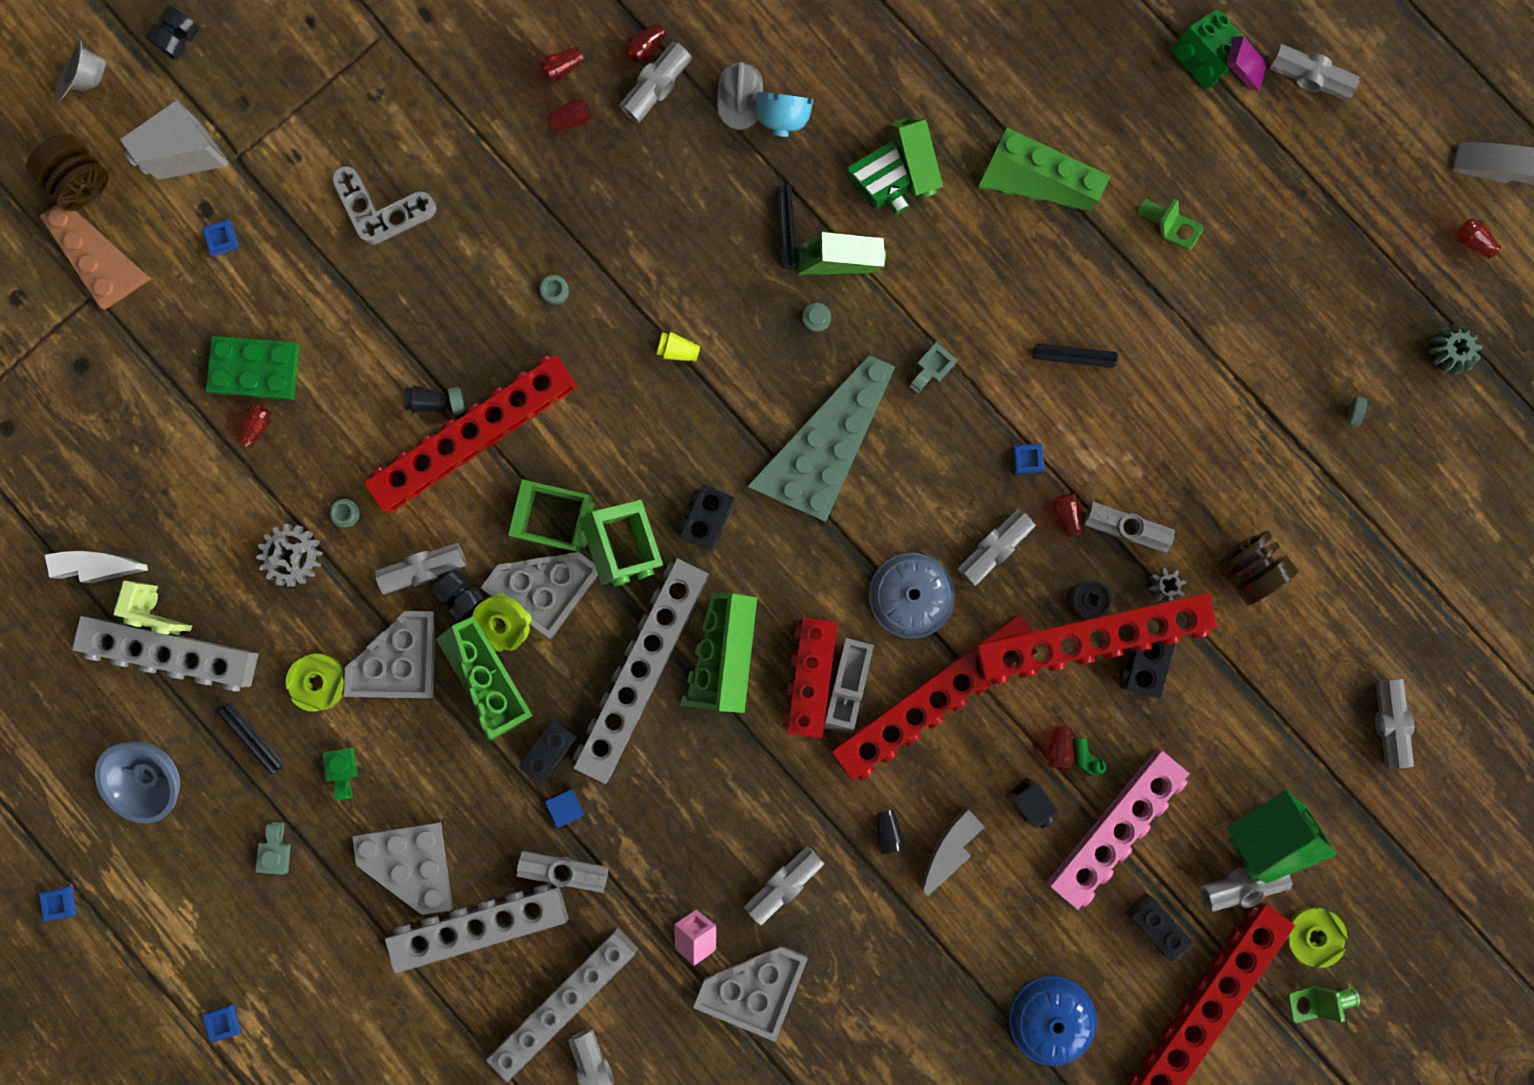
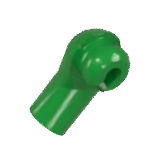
M1087 738L1072 739L1076 766L1090 776L1104 774L1106 763L1089 753Z

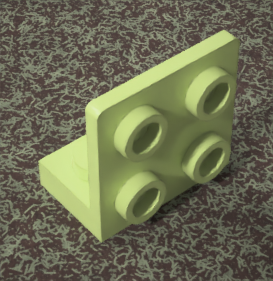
M133 581L123 582L114 615L124 617L123 623L141 627V625L152 627V631L167 635L169 633L180 635L181 631H191L192 625L150 614L151 609L157 603L158 594L156 591L158 586Z

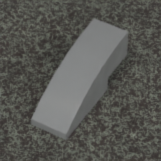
M1460 142L1457 144L1452 171L1503 183L1514 180L1534 185V148L1498 143Z
M848 638L845 639L824 729L852 735L874 645Z
M966 807L949 824L931 854L921 886L927 896L971 857L963 847L984 828L981 822Z

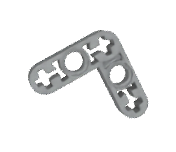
M341 167L334 173L333 182L358 235L368 244L374 245L430 219L436 212L435 202L425 192H416L377 211L361 177L351 167ZM348 175L350 178H353L350 180V183L356 192L351 193L349 188L342 184L345 182V176ZM364 199L367 203L365 210L359 213L354 212L352 209L354 201ZM420 200H423L424 203H428L425 205L426 210L424 212H421L420 209H416L419 207L418 202ZM408 206L411 209V213L414 215L413 218H410V214L405 207ZM396 211L402 212L404 214L402 223L399 225L390 224V215ZM383 218V222L389 228L388 230H385L381 226L383 224L379 221L380 219ZM371 224L376 228L374 236L366 233L368 232L367 226Z

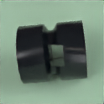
M167 5L159 17L161 24L153 25L145 38L160 51L178 61L187 49L185 42H192L200 27L186 15Z
M460 568L453 570L443 577L430 592L440 604L448 605L446 611L456 623L470 616L477 605L486 599L475 586H469L470 580Z
M1093 580L1073 586L1068 592L1066 599L1067 607L1071 614L1085 620L1103 616L1111 607L1112 601L1111 593L1106 585Z

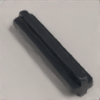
M790 185L777 186L781 263L783 268L791 269L797 266L792 187Z
M1037 343L1033 348V359L1114 368L1118 362V353Z
M229 703L220 708L217 712L219 717L271 775L279 772L283 768L284 763L233 704Z

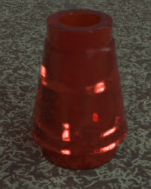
M656 23L628 38V43L625 45L628 56L637 64H640L642 61L646 62L666 38L664 29Z
M575 47L546 55L540 64L549 82L555 80L559 82L579 67L580 64L584 63V58L579 48Z
M575 97L553 112V114L548 115L553 130L558 131L586 125L587 121L592 119V114L586 100Z
M1469 219L1456 233L1459 243L1488 259L1495 256L1501 249V245L1481 220Z
M250 403L249 407L244 409L236 441L244 446L253 448L254 444L271 423L270 417L272 412L260 405Z
M1075 492L1054 498V506L1052 508L1067 537L1083 533L1080 498L1076 497Z
M1054 726V732L1046 756L1048 767L1071 770L1072 763H1075L1071 734L1072 728Z

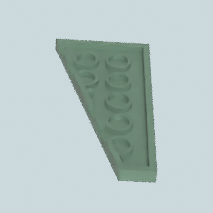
M869 355L750 483L748 488L826 523L895 366Z

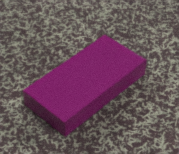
M1235 36L1226 63L1250 90H1259L1267 63L1244 36Z

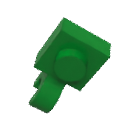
M354 748L322 753L326 782L335 781L334 794L336 801L353 798L350 778L358 777Z

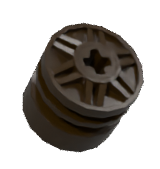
M69 133L54 135L43 141L34 149L26 163L27 173L40 187L46 190L47 195L63 211H74L92 203L101 195L109 181V172L99 164L96 158L89 154V150L77 137Z
M1268 530L1241 541L1229 550L1228 554L1217 564L1221 571L1235 566L1226 575L1228 581L1243 577L1244 580L1237 586L1236 591L1247 606L1269 596L1299 572L1287 555L1275 559L1271 557L1280 545L1274 542L1264 547L1273 537Z

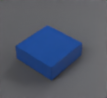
M229 219L202 228L211 256L214 257L240 248L233 224Z
M1042 443L1012 446L1014 475L1044 472Z
M573 789L546 801L557 828L585 815Z
M72 886L39 893L43 922L76 915Z
M234 1004L202 1014L210 1043L241 1033Z

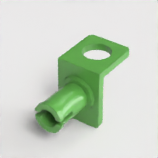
M1145 199L1138 211V216L1160 224L1161 238L1187 250L1193 248L1204 229L1202 224L1179 214V202L1176 199L1172 201L1168 209L1149 201V199ZM1182 226H1189L1193 229V235L1188 239H1180L1176 234L1177 230Z
M1312 986L1287 994L1291 1021L1294 1023L1317 1017L1343 1022L1345 1021L1343 1009L1358 1007L1360 1004L1359 995L1354 988L1334 991ZM1301 997H1306L1309 1007L1305 1013L1301 1014L1297 1010V1001Z

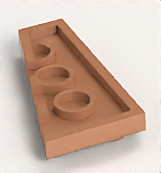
M55 205L40 215L100 308L107 309L152 279L76 210L63 211Z

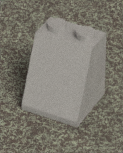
M178 100L120 139L126 148L123 153L134 166L137 165L145 175L150 173L158 180L221 168L229 164L199 120Z

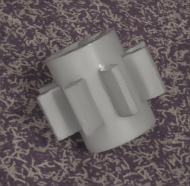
M1162 568L1160 569L1161 576H1150L1154 582L1153 586L1148 588V591H1154L1156 594L1155 601H1160L1165 597L1166 602L1174 600V595L1178 597L1184 596L1180 589L1181 585H1184L1186 581H1180L1177 577L1179 574L1178 570L1168 574L1167 569ZM1162 581H1170L1168 584L1171 588L1170 591H1164L1165 585Z

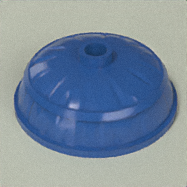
M1043 976L1028 982L1018 991L1009 1010V1029L1015 1044L1025 1056L1043 1065L1059 1066L1076 1060L1089 1048L1096 1033L1097 1017L1090 997L1078 984L1064 977ZM1056 1022L1062 1023V1029L1059 1032H1055L1052 1029Z

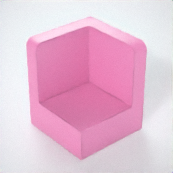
M695 910L675 924V949L689 962L696 965L716 950V925L698 910Z

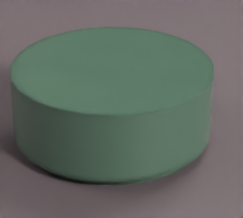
M549 275L540 284V294L547 303L558 305L567 299L569 287L561 276Z
M448 388L454 416L464 415L465 406L461 388Z
M1359 396L1353 398L1347 414L1348 424L1360 426L1366 412L1367 398Z

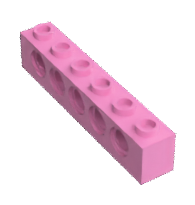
M1155 749L1046 883L1076 909L1079 910L1081 906L1086 907L1094 898L1095 893L1093 891L1100 883L1105 884L1111 878L1114 872L1112 868L1118 861H1124L1132 851L1130 846L1133 842L1147 834L1151 827L1149 825L1151 820L1165 812L1169 806L1167 802L1174 793L1178 794L1187 784L1185 779L1190 773L1165 752ZM1155 778H1160L1162 781V788L1158 793H1153L1150 787L1151 782ZM1141 800L1144 804V810L1140 815L1135 816L1132 812V806L1136 801ZM1119 823H1124L1126 827L1125 834L1120 838H1116L1113 833L1114 827ZM1099 846H1106L1107 856L1103 860H1096L1095 850ZM1082 868H1087L1089 871L1088 879L1083 883H1078L1076 880L1077 872Z

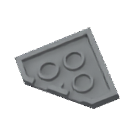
M574 552L553 557L549 556L515 563L499 564L482 585L481 589L491 596L496 593H504L506 596L516 600L524 610L530 613L532 619L530 625L552 639L597 578L598 573L592 561L581 553Z
M404 611L386 631H383L366 647L367 649L345 667L344 697L433 698L436 612Z
M441 822L352 836L356 866L421 915L453 909Z
M780 945L708 976L703 981L693 1008L775 1042L808 956Z

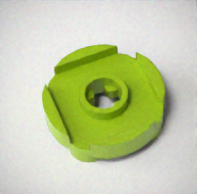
M496 593L491 597H487L477 605L473 612V616L494 651L515 650L528 637L529 624L532 621L530 613L524 610L516 600L506 596L504 593ZM496 618L502 619L506 626L501 629Z
M310 654L297 660L290 667L286 677L287 690L289 689L292 697L291 700L296 706L306 711L316 712L331 709L344 695L345 669L336 659L325 654ZM320 675L323 686L318 687L315 691L312 689L313 684L310 683V679Z
M1314 906L1301 909L1290 918L1289 921L1296 926L1286 939V945L1292 956L1298 961L1309 966L1325 968L1335 964L1343 956L1347 931L1343 922L1334 913ZM1312 931L1322 932V935L1319 937L1321 941L1319 944L1310 942L1309 938Z

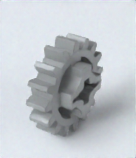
M284 524L283 531L278 527H274L273 536L264 535V538L267 540L266 545H258L260 549L264 550L263 554L256 556L257 559L264 560V564L259 569L261 571H269L266 578L268 580L276 578L277 585L283 586L286 582L288 586L295 587L296 580L300 584H305L306 575L310 577L315 576L312 570L313 566L321 567V564L315 561L316 557L323 555L322 552L315 550V547L320 542L318 540H310L313 533L311 531L303 533V527L298 525L293 530L292 525ZM288 537H297L302 542L293 544L292 540ZM288 550L294 552V554L290 556L291 561L286 560V557L289 556ZM286 567L287 571L291 574L285 575L278 568Z

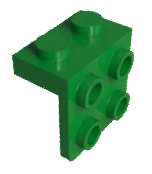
M1214 10L1190 26L1169 50L1207 91L1231 68L1226 62L1235 36L1244 35L1235 29L1225 14Z

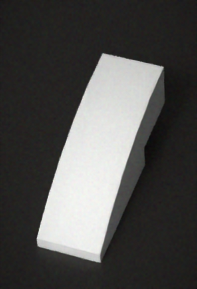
M69 551L45 555L48 574L51 578L64 579L79 575L80 582L96 583L148 571L146 564L105 553Z

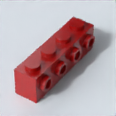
M803 618L802 624L796 623L794 640L799 641L798 652H792L790 669H795L796 671L794 681H788L786 698H792L790 710H784L782 725L783 727H788L787 734L822 738L838 622Z

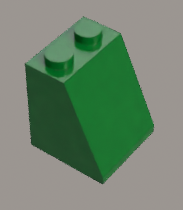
M1287 790L1279 793L1227 827L1232 836L1229 842L1238 854L1242 853L1246 862L1243 865L1248 874L1253 879L1257 877L1266 884L1337 854L1308 807Z

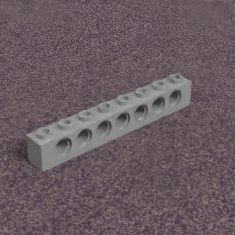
M677 559L675 564L672 562L668 564L663 578L667 580L662 590L657 588L650 601V604L654 606L649 615H643L637 629L641 633L637 641L631 640L624 654L628 659L624 667L618 666L612 678L615 686L611 694L608 692L604 694L599 704V708L603 710L598 720L593 718L586 731V734L590 736L585 746L579 745L573 757V760L577 762L574 769L604 784L609 781L709 577L708 573L680 559ZM681 583L686 587V594L682 599H673L670 590L673 585ZM663 609H669L673 613V621L666 626L661 625L658 621V614ZM650 635L658 636L661 642L659 649L654 652L649 651L645 646V641ZM637 661H643L648 668L647 674L642 678L636 677L632 671L633 665ZM624 687H630L635 693V698L630 704H626L620 699V691ZM611 713H616L621 717L622 724L617 730L611 729L607 724V718ZM599 739L606 741L609 746V751L604 756L598 755L594 750V744Z

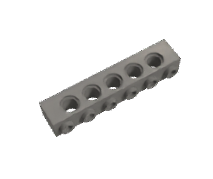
M80 616L72 649L83 652L82 658L100 661L101 657L111 659L110 664L128 667L129 663L138 664V670L156 673L157 669L165 670L168 677L184 679V676L188 675L195 677V683L212 685L213 681L223 683V689L240 691L241 687H251L259 655L256 652L174 634H162L151 629L87 616ZM111 635L114 644L111 649H108L106 640ZM139 641L142 650L137 656L134 652V645ZM165 647L170 652V657L166 662L162 659V651ZM193 653L198 657V663L194 668L189 663L190 656ZM221 659L226 663V670L223 674H220L217 670V664Z
M545 883L534 887V892L523 895L522 891L506 895V901L495 904V900L491 899L477 904L478 909L469 912L464 907L449 912L450 917L439 920L438 916H433L422 920V925L411 928L410 924L394 928V934L385 939L394 974L566 923L569 917L560 887H551V883ZM527 903H536L540 907V915L531 916L526 909ZM500 911H507L511 914V924H503L499 920L498 915ZM472 919H478L483 923V932L477 933L472 930ZM449 927L455 932L454 941H448L444 938L443 928ZM416 936L425 938L427 942L426 949H420L416 946Z
M617 927L492 1052L487 1062L508 1082L635 955L638 948Z

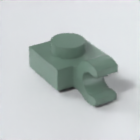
M936 342L917 363L922 372L913 380L909 387L919 394L931 378L938 384L958 360Z
M272 822V824H267V842L262 841L258 843L256 872L282 875L288 873L291 844L282 843L284 823Z

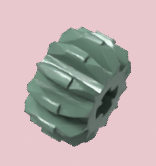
M1453 325L1449 329H1441L1438 331V337L1436 336L1430 341L1435 348L1430 349L1428 353L1436 355L1437 358L1432 364L1437 365L1441 363V372L1451 370L1452 374H1459L1462 370L1468 371L1472 369L1473 363L1481 358L1476 352L1481 350L1483 346L1475 344V340H1477L1479 335L1474 334L1470 336V327L1460 329L1459 325Z

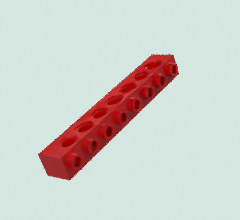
M545 356L536 363L537 367L529 373L527 371L521 372L512 379L513 383L505 389L503 387L497 388L489 394L488 397L490 399L481 405L476 403L465 410L466 415L457 421L452 419L446 422L441 427L442 431L435 436L428 435L422 438L417 443V448L411 452L404 451L398 454L393 459L394 463L387 468L380 467L374 470L369 475L370 479L364 483L381 509L386 513H392L579 388L558 356ZM539 379H549V386L545 390H536V382ZM517 394H524L525 402L523 405L514 407L512 405L513 397ZM500 410V420L490 423L488 420L490 412ZM475 425L477 427L476 436L472 439H466L465 430L469 426ZM447 441H452V452L448 455H443L441 452L442 445ZM423 457H428V468L424 471H419L417 467L418 461ZM399 473H404V484L400 487H395V476Z
M1205 593L975 645L982 680H991L992 685L1009 681L1008 675L1019 673L1020 678L1037 675L1036 669L1048 666L1049 671L1066 668L1065 662L1073 660L1077 661V665L1094 662L1095 655L1105 653L1106 658L1124 655L1122 649L1134 647L1135 652L1151 649L1152 642L1162 640L1163 645L1181 642L1180 636L1191 634L1192 639L1208 636L1209 629L1218 627L1210 595ZM1179 612L1184 613L1187 617V624L1184 628H1180L1176 624V616ZM1151 618L1155 619L1159 625V629L1154 635L1147 630V623ZM1122 625H1126L1130 630V637L1127 641H1122L1118 636V630ZM1094 631L1098 632L1102 637V643L1097 648H1094L1089 642V637ZM1064 638H1069L1074 645L1073 651L1068 655L1064 654L1060 648L1061 641ZM1037 644L1045 649V656L1040 661H1036L1031 653L1032 648ZM1007 651L1014 652L1017 657L1016 664L1011 668H1008L1003 663V655Z
M1016 615L976 645L1028 634L1033 631L1021 615ZM1039 644L1032 648V656L1038 652L1035 647ZM975 646L831 750L852 780L858 777L862 781L874 772L872 766L880 760L885 764L898 754L895 749L904 743L907 747L921 737L919 734L921 730L927 726L930 730L944 721L942 715L950 709L953 712L958 711L968 703L965 698L973 692L979 695L991 686L990 680H982L981 673L977 669L978 659ZM1013 652L1009 657L1003 655L1004 665L1008 668L1013 667L1012 664L1017 661L1015 653ZM958 674H963L968 681L967 687L962 691H958L953 685V680ZM935 691H940L945 698L943 705L938 708H934L930 704V696ZM912 708H917L921 712V720L915 725L909 724L906 720V714ZM889 725L895 726L898 730V736L892 742L885 741L882 735L884 728ZM863 743H872L875 747L874 755L868 759L862 758L859 755L860 746Z
M1263 902L1247 908L1243 915L1245 919L1239 928L1236 927L1230 932L1227 937L1228 943L1223 951H1219L1214 955L1210 962L1211 968L1205 976L1202 975L1195 982L1194 992L1191 997L1179 1005L1176 1012L1177 1017L1172 1024H1167L1160 1033L1161 1040L1155 1048L1147 1051L1143 1058L1144 1064L1138 1073L1134 1072L1129 1077L1126 1085H1151L1152 1077L1157 1074H1162L1163 1076L1162 1082L1159 1085H1186L1296 925ZM1261 928L1263 931L1262 938L1254 942L1252 939L1253 932ZM1245 952V962L1237 966L1235 962L1237 955ZM1228 976V987L1220 990L1218 986L1219 981L1223 977ZM1207 1001H1212V1010L1209 1013L1203 1014V1004ZM1195 1025V1034L1190 1038H1185L1187 1027ZM1173 1050H1179L1178 1059L1168 1062L1169 1053Z

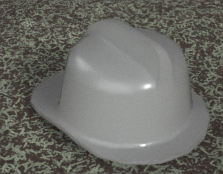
M81 39L76 41L71 56L56 82L53 99L56 102L63 99L69 89L86 91L97 86L102 78L106 66L105 60L82 48Z
M738 62V64H733L726 68L720 76L718 84V113L722 121L730 128L745 129L755 124L758 120L756 114L757 91L763 92V81L759 71L753 66Z

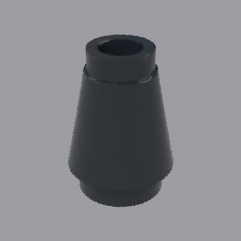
M413 385V388L406 387L404 410H410L411 413L446 410L447 394Z
M894 810L877 813V848L880 847L881 854L904 851L903 843L906 842Z

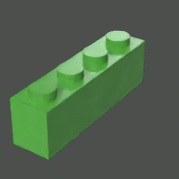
M1006 128L978 188L1000 190L1005 194H1019L1029 196L1030 199L1039 201L1043 199L1056 202L1059 205L1092 211L1098 203L1110 176L1012 129Z
M712 592L702 627L705 631V636L701 643L697 645L695 654L698 655L695 670L690 671L687 682L690 683L688 695H683L680 705L716 711L745 713L757 597Z
M474 616L453 625L436 639L475 705L487 741L496 739L532 717L530 710Z

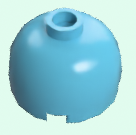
M757 91L756 114L763 126L772 129V135L788 137L789 131H798L808 122L812 111L813 99Z

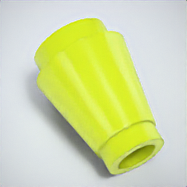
M662 332L656 354L663 356V359L696 362L700 345H696L672 332H669V334Z

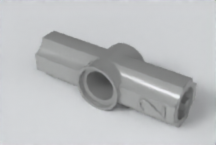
M672 41L654 64L650 63L642 70L637 79L636 86L619 105L620 109L631 120L639 123L657 100L662 101L669 94L674 85V80L692 60L691 55L679 43Z
M1283 44L1278 47L1269 68L1297 80V85L1304 90L1310 92L1321 90L1345 101L1352 97L1360 81L1359 76L1333 66L1332 61L1324 55L1316 53L1307 55Z
M1091 502L1084 518V526L1110 534L1121 541H1130L1164 554L1168 553L1175 537L1174 529L1142 519L1137 514H1128L1096 502ZM1126 520L1131 521L1135 526L1133 535H1128L1123 529V524Z
M1018 508L997 530L993 529L977 545L978 548L959 565L957 571L972 586H976L995 566L998 567L1015 550L1014 547L1036 525L1026 513Z
M454 543L432 552L424 551L406 557L403 562L375 571L376 581L382 594L386 595L412 585L415 587L427 584L438 579L437 576L450 573L457 568L462 569L466 567V560L459 543Z
M1404 679L1375 681L1379 709L1375 716V726L1383 742L1385 767L1389 769L1414 767L1410 737L1414 733V719L1410 710L1407 709Z
M806 845L786 866L782 865L767 879L766 885L744 905V908L756 922L762 925L783 904H788L798 895L804 887L803 884L821 869L824 862Z
M522 851L517 868V877L548 882L558 887L569 886L603 893L609 867L576 861L569 857L560 858ZM563 864L569 868V878L562 879L557 875V865Z
M1244 867L1233 871L1227 879L1200 886L1199 894L1202 904L1207 911L1213 912L1237 904L1249 908L1260 903L1265 896L1291 889L1292 881L1290 875L1266 884L1257 877L1253 879Z
M593 1029L584 1030L569 1037V1046L578 1067L577 1078L579 1085H613L614 1081L609 1063L602 1057Z

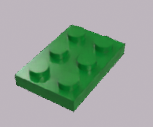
M212 336L206 392L209 394L294 401L300 345L292 342Z

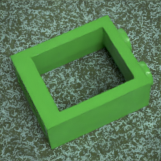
M522 479L508 536L572 552H580V548H585L587 544L580 519L595 511V503H592V497L587 494ZM536 492L581 502L572 543L526 533Z
M642 500L594 511L580 519L601 585L612 582L613 586L616 587L630 582L629 577L636 575L638 580L654 575L653 570L663 565ZM629 519L643 563L618 570L603 525Z

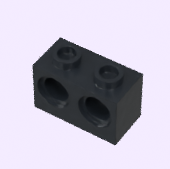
M704 484L700 490L695 489L689 503L693 506L689 516H683L678 531L682 532L681 539L714 552L734 505L735 497ZM715 497L719 500V506L715 511L710 512L703 508V502L706 498ZM697 523H704L708 527L707 534L702 538H696L692 535V528Z
M1162 640L1152 642L1155 653L1151 659H1147L1143 651L1135 652L1134 647L1127 648L1126 653L1129 654L1127 666L1123 665L1119 675V682H1122L1121 689L1161 699L1175 643L1163 645ZM1140 671L1145 672L1147 675V683L1143 687L1138 686L1135 680L1137 673Z
M559 719L552 720L518 768L540 785L545 784L580 735Z
M1030 778L1024 780L1005 795L1025 823L1034 829L1038 827L1043 829L1050 825L1056 819L1054 815L1059 812L1039 783Z
M1147 893L1141 896L1124 912L1160 953L1172 963L1194 944L1162 906Z

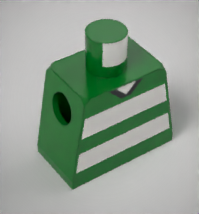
M894 140L847 168V179L874 209H879L888 203L893 213L898 215L909 207L902 194L910 189L911 180Z

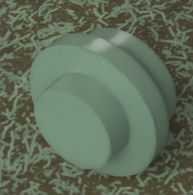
M813 303L806 307L803 313V322L809 330L819 332L829 326L831 313L824 304Z
M349 499L336 501L330 510V517L334 524L343 528L353 526L360 516L359 507Z

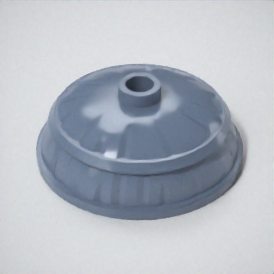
M904 553L887 560L875 572L869 587V604L875 619L885 630L902 638H922L936 632L946 623L954 606L955 591L950 575L935 559L919 553ZM911 589H916L919 592L917 600L910 599L909 591Z
M140 741L119 743L102 753L96 764L95 781L100 795L114 812L125 819L138 823H152L163 819L174 808L180 790L179 773L169 755L157 746Z

